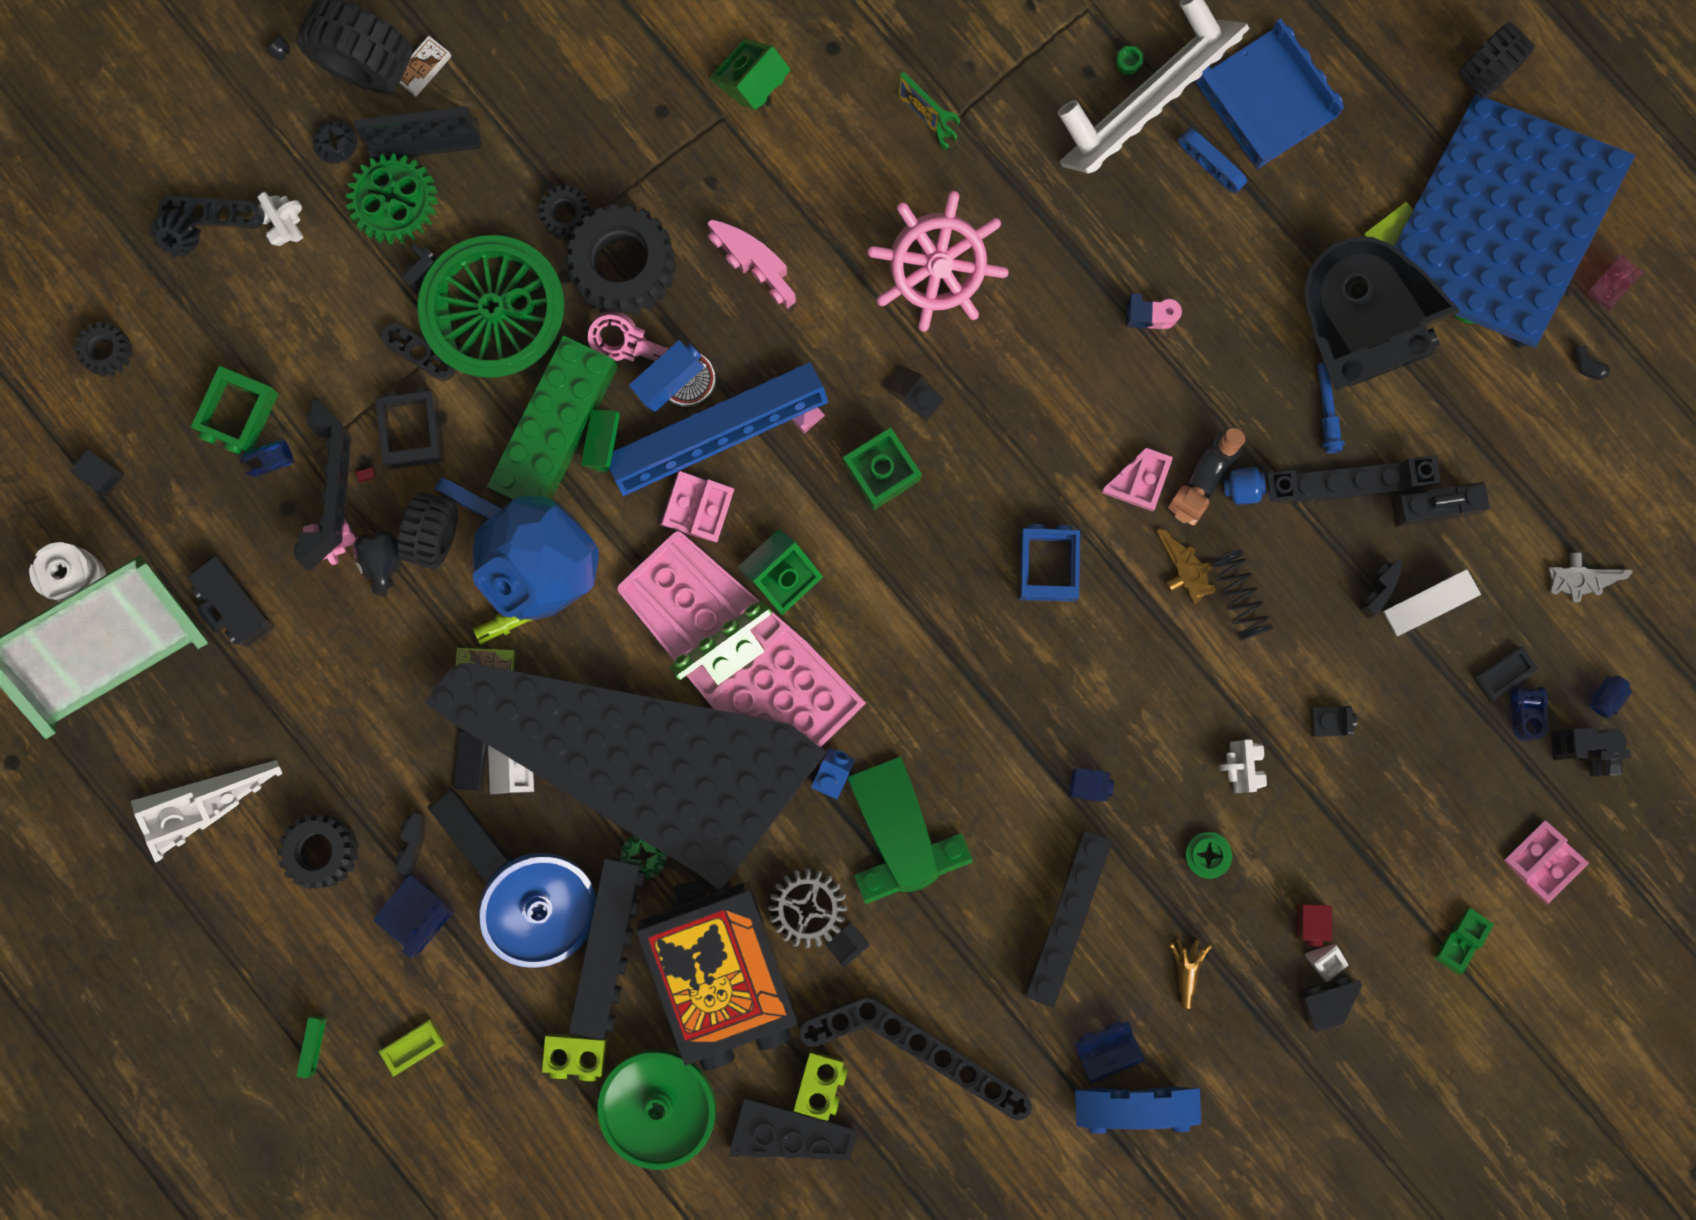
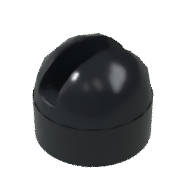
M279 35L265 51L276 60L286 59L285 54H290V45Z

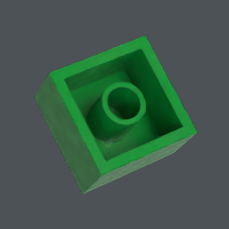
M891 427L843 457L844 467L873 511L921 481V472Z

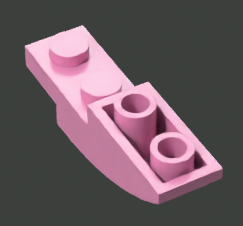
M715 220L708 222L709 239L716 248L721 246L727 253L725 258L734 269L739 267L745 273L753 267L751 272L760 283L765 281L770 287L769 294L778 305L783 303L788 309L796 302L795 293L782 279L787 275V267L776 254L756 238L738 228Z

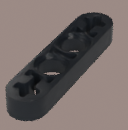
M166 196L158 205L159 214L166 209L169 210V208L176 206L183 209L184 213H181L182 215L188 213V218L192 221H197L196 225L257 229L263 224L265 219L263 208L249 201ZM201 204L204 208V213L201 218L195 219L193 210L195 206ZM224 206H228L230 210L229 217L221 221L219 210ZM239 212H254V217L249 219L239 216Z

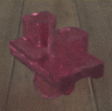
M1622 253L1588 291L1590 298L1599 306H1604L1610 310L1644 271L1631 264Z

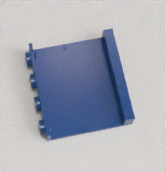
M1282 19L1276 22L1273 30L1211 69L1208 66L1205 68L1203 74L1194 81L1256 169H1259L1336 119L1344 109L1340 95L1330 88L1325 74L1315 67L1307 49L1300 46L1295 39L1292 28L1285 25Z

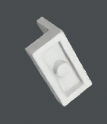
M488 745L490 794L534 792L533 772Z

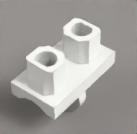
M265 192L258 196L261 202L259 206L265 212L263 224L267 225L270 221L274 224V227L266 235L271 244L281 246L289 240L299 242L304 238L296 225L300 221L297 214L302 210L299 201H289L287 196L281 198L277 195L268 196Z
M1253 740L1230 742L1231 753H1226L1227 764L1219 765V770L1228 771L1229 782H1233L1234 793L1257 792L1258 788L1265 787L1267 785L1266 774L1264 771L1255 772L1254 764L1255 760H1263L1264 746L1253 743Z

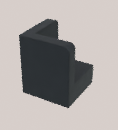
M87 450L70 471L96 492L105 496L110 494L125 475L90 450Z
M851 922L837 933L831 941L826 943L827 949L840 962L843 968L870 946L869 942Z

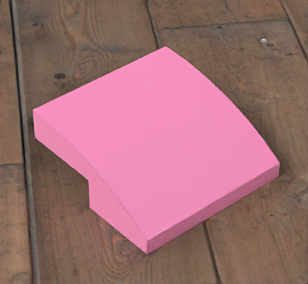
M679 471L676 474L660 525L698 538L717 542L734 489Z
M1545 820L1505 859V862L1548 905L1589 862L1567 844L1568 840Z

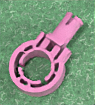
M606 311L601 313L594 319L588 332V342L591 349L615 361L624 358L634 362L635 356L638 357L639 355L656 361L669 349L668 347L645 340L646 337H643L645 330L636 327L631 318L622 312ZM609 319H612L611 325L621 328L624 332L625 341L620 346L615 347L604 343L601 348L599 346L602 343L601 329L609 324Z

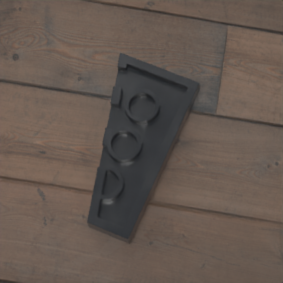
M745 1097L728 1157L753 1156L759 1158L784 1157L850 1160L858 1129Z

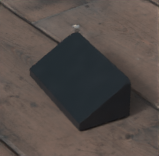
M459 732L454 789L483 791L487 744L468 732Z

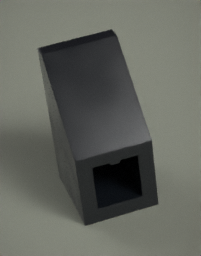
M1349 975L1333 979V984L1323 987L1322 984H1317L1305 988L1306 993L1298 995L1309 1029L1318 1032L1343 1024L1362 987L1360 980L1350 979Z

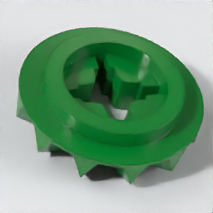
M1205 832L1195 836L1189 841L1185 852L1188 867L1195 875L1206 879L1217 878L1223 875L1229 869L1232 862V850L1229 843L1221 835L1212 832ZM1209 843L1211 852L1220 855V858L1211 859L1207 868L1206 859L1197 856V853L1206 852Z
M633 835L623 845L620 859L642 863L641 860L631 858L635 854L640 853L642 843L646 852L656 853V855L647 859L646 869H644V864H642L641 871H646L645 879L652 878L664 868L667 855Z

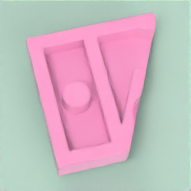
M1146 448L1104 487L1102 494L1153 512L1173 457Z

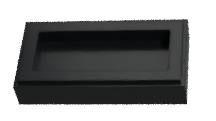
M1519 646L1476 675L1473 679L1487 699L1493 701L1537 671L1538 667L1523 646Z

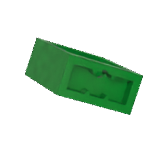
M219 366L191 428L199 433V439L214 444L217 440L224 443L223 448L232 453L240 455L241 451L251 454L279 393L270 386ZM227 384L258 397L239 439L208 427Z

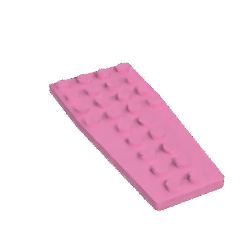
M681 532L673 533L618 586L619 593L674 661L678 656L695 649L703 638L713 636L720 631L724 623L738 618L749 605L760 602ZM773 612L750 629L764 650L762 654L719 685H717L703 664L687 675L713 709L790 723L820 747L866 704L801 636Z

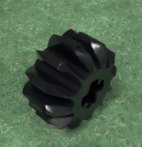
M176 208L171 211L166 209L156 216L150 225L152 229L149 235L155 239L154 245L163 248V253L170 252L172 257L175 258L179 255L185 257L192 250H195L199 245L201 230L195 227L197 221H192L188 218V213L182 215Z

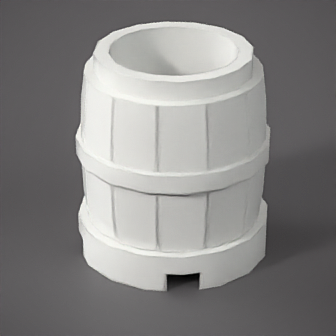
M63 542L48 544L40 549L36 554L37 558L34 560V564H31L29 569L30 581L35 590L41 595L58 602L106 575L103 564L87 550ZM100 594L86 601L85 603H89L95 600Z

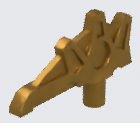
M1156 530L1155 532L1176 571V577L1165 582L1167 589L1172 592L1182 587L1188 592V597L1193 605L1201 600L1203 596L1214 594L1215 586L1208 584L1207 572L1212 569L1209 562L1202 564L1194 556L1196 550L1193 547L1186 549L1171 538L1166 530Z

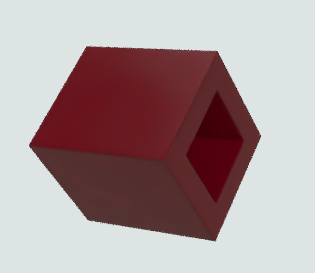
M1296 904V939L1305 940L1306 946H1323V941H1332V905Z

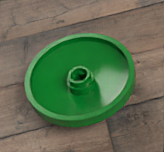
M646 1050L624 1059L607 1077L598 1099V1120L606 1141L624 1160L645 1169H670L691 1160L707 1143L716 1120V1099L708 1078L695 1063L685 1066L681 1055L675 1052Z

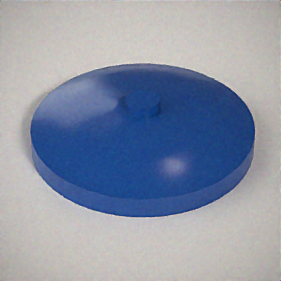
M550 853L524 855L502 866L487 882L479 901V926L490 949L503 960L521 967L552 965L572 955L588 938L596 904V895L586 874L569 859Z

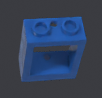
M1030 524L1028 529L1023 528L1020 535L1019 600L1076 602L1079 599L1080 530H1073V526L1058 525L1056 529H1045V525ZM1029 540L1070 542L1069 587L1028 585Z

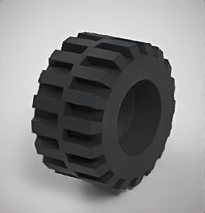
M1512 22L1507 23L1499 28L1460 68L1458 76L1481 99L1488 97L1533 53L1535 45Z
M422 491L414 496L404 513L399 529L397 549L400 560L433 570L437 569L444 562L451 548L457 527L458 510L455 501Z
M308 815L304 819L295 820L293 822L295 825L288 826L284 830L287 835L280 837L279 843L283 845L282 849H277V856H282V861L278 863L280 868L286 869V872L283 874L287 878H293L294 884L303 885L304 888H326L337 885L339 881H344L348 877L347 873L354 870L353 861L358 860L359 854H355V848H359L358 841L353 840V837L356 835L353 830H348L347 827L349 825L347 823L339 821V818L327 815ZM316 834L324 835L332 846L331 859L322 869L313 868L305 856L306 845Z

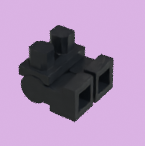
M1583 728L1551 732L1553 760L1579 758L1580 761H1588L1590 777L1624 775L1622 758H1630V749H1625L1627 738L1621 730L1615 728L1604 730Z

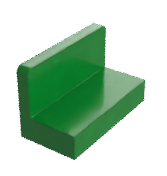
M591 410L582 466L598 472L608 473L620 416L619 412L615 410Z

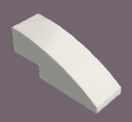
M1464 570L1383 611V614L1397 637L1481 595L1469 571Z

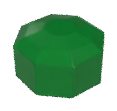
M1124 46L1117 53L1116 68L1122 74L1134 75L1142 67L1143 53L1136 46Z

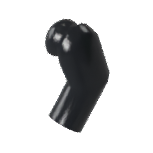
M1586 345L1572 350L1581 375L1594 380H1602L1610 374V367L1606 363L1590 359Z

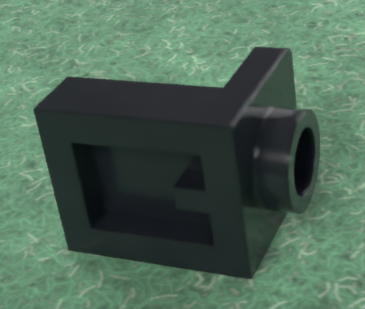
M413 244L410 248L420 260L411 263L406 268L402 279L408 287L417 293L421 289L427 272L437 258L425 246L420 249Z
M1352 706L1311 708L1312 737L1353 735V730L1357 728V716L1355 712H1352Z

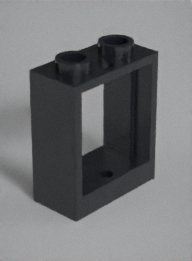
M427 388L413 389L410 394L401 395L400 392H387L383 394L384 397L375 398L382 462L386 468L392 470L445 463L438 397L433 391H429ZM426 403L431 447L392 452L387 408Z

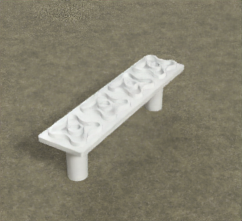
M1181 0L1179 4L1196 36L1099 124L1093 127L1076 100L1066 103L1059 109L1058 115L1077 145L1060 160L1062 167L1084 173H1091L1099 169L1108 156L1121 149L1123 142L1130 136L1140 132L1148 120L1161 113L1164 105L1181 95L1183 89L1189 83L1197 80L1203 74L1205 68L1218 61L1229 47L1238 43L1243 38L1242 35L1249 30L1248 24L1215 20L1204 0Z

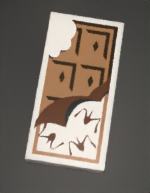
M428 36L412 54L399 84L417 97L450 59V52Z

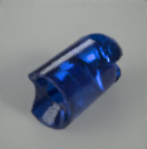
M285 439L252 449L244 453L240 458V463L258 457L262 466L244 473L251 477L263 475L294 463L292 452Z

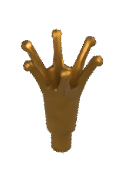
M1177 938L1175 943H1177L1179 953L1173 942H1170L1168 946L1174 953L1178 967L1179 993H1181L1180 1007L1190 1009L1192 1008L1193 995L1196 993L1200 967L1206 954L1212 949V945L1208 944L1205 948H1201L1197 955V948L1200 942L1198 939H1195L1191 956L1187 957V949L1182 947L1181 940Z

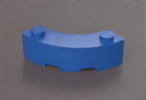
M1172 1086L1147 1088V1091H1129V1089L1092 1087L1075 1090L1076 1126L1087 1127L1089 1133H1106V1129L1172 1128L1174 1132L1190 1131L1189 1126L1201 1124L1200 1088Z

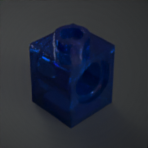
M1074 768L1069 797L1107 802L1108 797H1112L1114 791V780L1110 779L1111 773Z

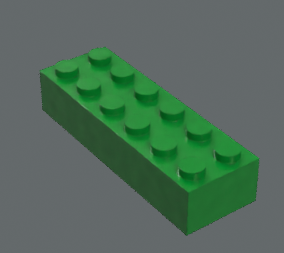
M566 336L562 337L487 485L492 493L509 501L520 496L553 498L589 426L591 410H597L618 369L614 359Z

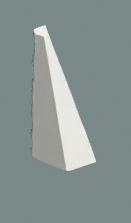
M274 760L132 800L131 804L134 815L155 862L161 860L163 854L173 846L177 845L179 847L184 844L185 838L197 829H205L239 804V800L251 791L255 793L260 790L261 784L275 774L277 776L281 775L282 771L278 761Z

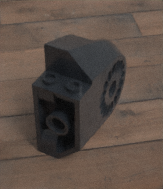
M1352 237L1334 243L1319 255L1310 268L1304 289L1306 310L1313 326L1312 331L1334 389L1337 391L1437 354L1435 347L1439 346L1440 343L1434 328L1428 329L1427 327L1460 312L1459 308L1415 262H1412L1390 243L1374 237ZM1356 286H1367L1368 291L1365 296L1359 299L1353 297V289Z

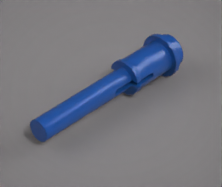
M1320 363L1317 367L1324 418L1321 419L1325 442L1322 444V448H1325L1326 453H1337L1343 451L1345 441L1341 439L1340 418L1335 415L1331 378L1325 363Z

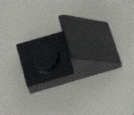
M902 365L898 367L883 386L885 390L926 422L944 401V397L923 382V375Z

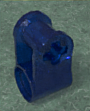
M1514 686L1512 688L1513 732L1520 741L1529 742L1540 739L1548 732V693L1545 687L1522 689L1520 686ZM1527 721L1533 723L1535 727L1534 734H1530L1527 731Z

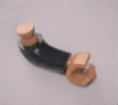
M1231 428L1225 434L1217 435L1206 445L1194 465L1187 486H1182L1174 496L1168 508L1175 514V518L1182 523L1188 522L1193 526L1196 525L1208 507L1209 498L1212 496L1219 481L1241 455V446L1245 443V436L1239 429Z

